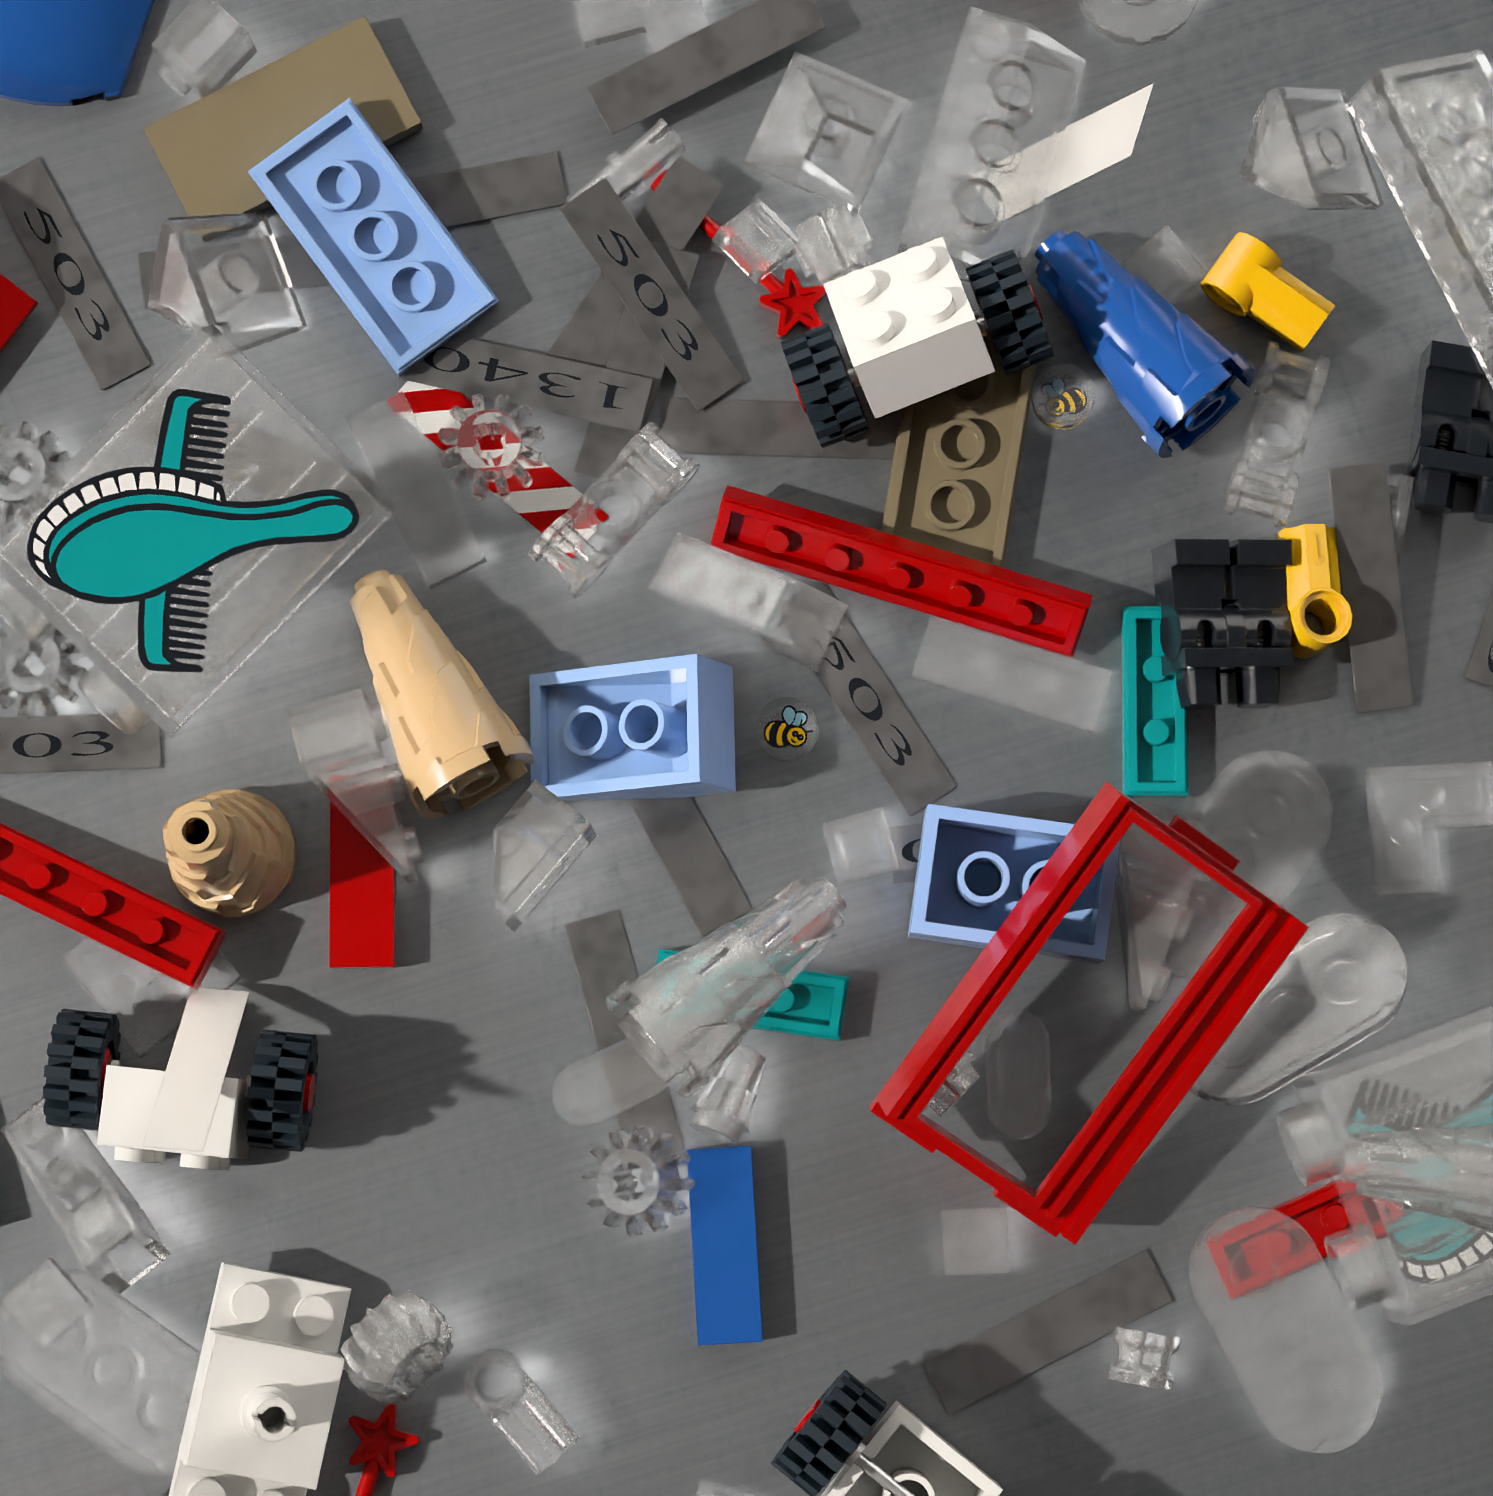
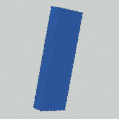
M751 1146L687 1150L698 1346L763 1342Z

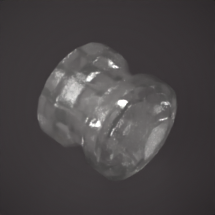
M1116 1327L1114 1340L1119 1346L1118 1360L1110 1365L1108 1379L1134 1385L1173 1390L1175 1376L1169 1370L1171 1356L1179 1351L1180 1337Z

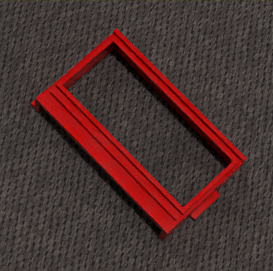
M1106 781L871 1103L869 1110L932 1154L936 1149L995 1188L992 1192L995 1197L1054 1237H1057L1060 1233L1064 1238L1076 1245L1309 927L1290 911L1233 872L1240 862L1238 858L1177 815L1167 825ZM1134 823L1247 904L1035 1191L921 1112L1128 828Z

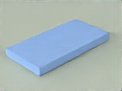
M350 98L248 171L251 178L398 377L499 304L498 298Z

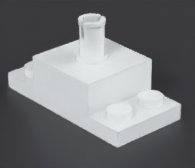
M221 1262L169 1496H306L307 1488L316 1490L345 1358L337 1352L351 1288Z

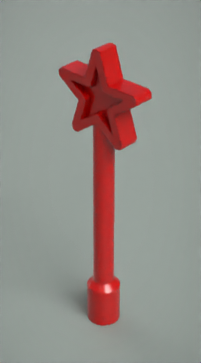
M667 169L660 173L651 184L650 188L655 191L667 173ZM708 213L706 214L699 227L771 293L761 295L758 303L761 307L780 315L777 332L779 340H784L798 324L810 330L824 325L814 308L827 295L823 284L803 288L791 268L785 271L783 284Z
M388 1403L376 1422L355 1415L349 1418V1424L362 1440L350 1457L349 1464L354 1466L366 1461L355 1496H372L381 1467L388 1477L393 1478L397 1474V1450L418 1444L420 1441L419 1435L397 1429V1405L395 1403Z

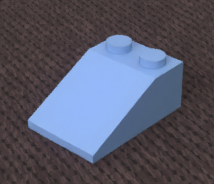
M699 654L529 675L530 749L534 755V764L530 763L531 800L659 799L736 792L733 666Z

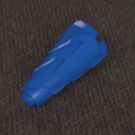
M1059 230L1050 235L1037 249L1035 257L1040 262L1035 273L1038 275L1037 279L1040 286L1079 334L1083 346L1111 383L1118 400L1144 433L1141 438L1159 457H1172L1173 450L1168 445L1169 440L1173 439L1183 451L1214 428L1241 400L1231 388V385L1237 378L1250 388L1255 377V370L1237 350L1232 352L1220 340L1214 338L1204 328L1199 326L1185 312H1180L1172 303L1161 297L1139 276L1136 278L1093 238L1087 240L1079 232L1074 231L1066 234L1063 230Z

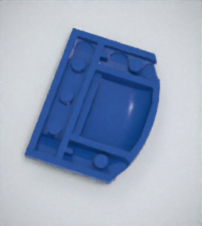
M0 0V98L45 106H74L72 100L105 92L104 98L106 101L121 98L155 0Z

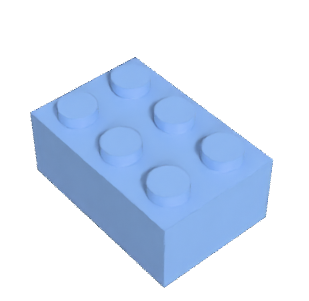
M928 804L924 812L907 938L985 948L1075 824ZM1120 841L1036 956L1099 964L1105 960Z

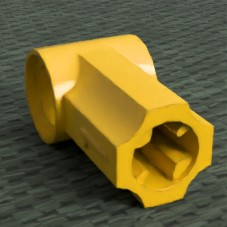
M1242 232L1234 236L1200 283L1203 292L1218 306L1236 316L1245 317L1249 315L1301 353L1336 306L1283 269L1279 256L1265 243Z
M1303 524L1296 527L1283 528L1277 533V540H1292V565L1286 567V604L1292 625L1290 648H1293V656L1308 659L1318 656L1348 633L1352 624V612L1349 603L1341 595L1335 528L1327 527L1325 524ZM1305 612H1310L1320 619L1324 629L1323 635L1316 634L1310 630L1304 618Z

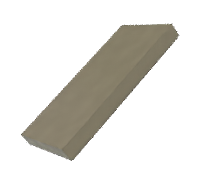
M363 16L143 127L195 230L203 241L272 206L248 171L348 98L352 100L385 147L422 130L423 126L367 18Z
M987 328L985 329L987 335L983 337L995 372L901 409L881 531L1004 568L1036 364L1006 375Z

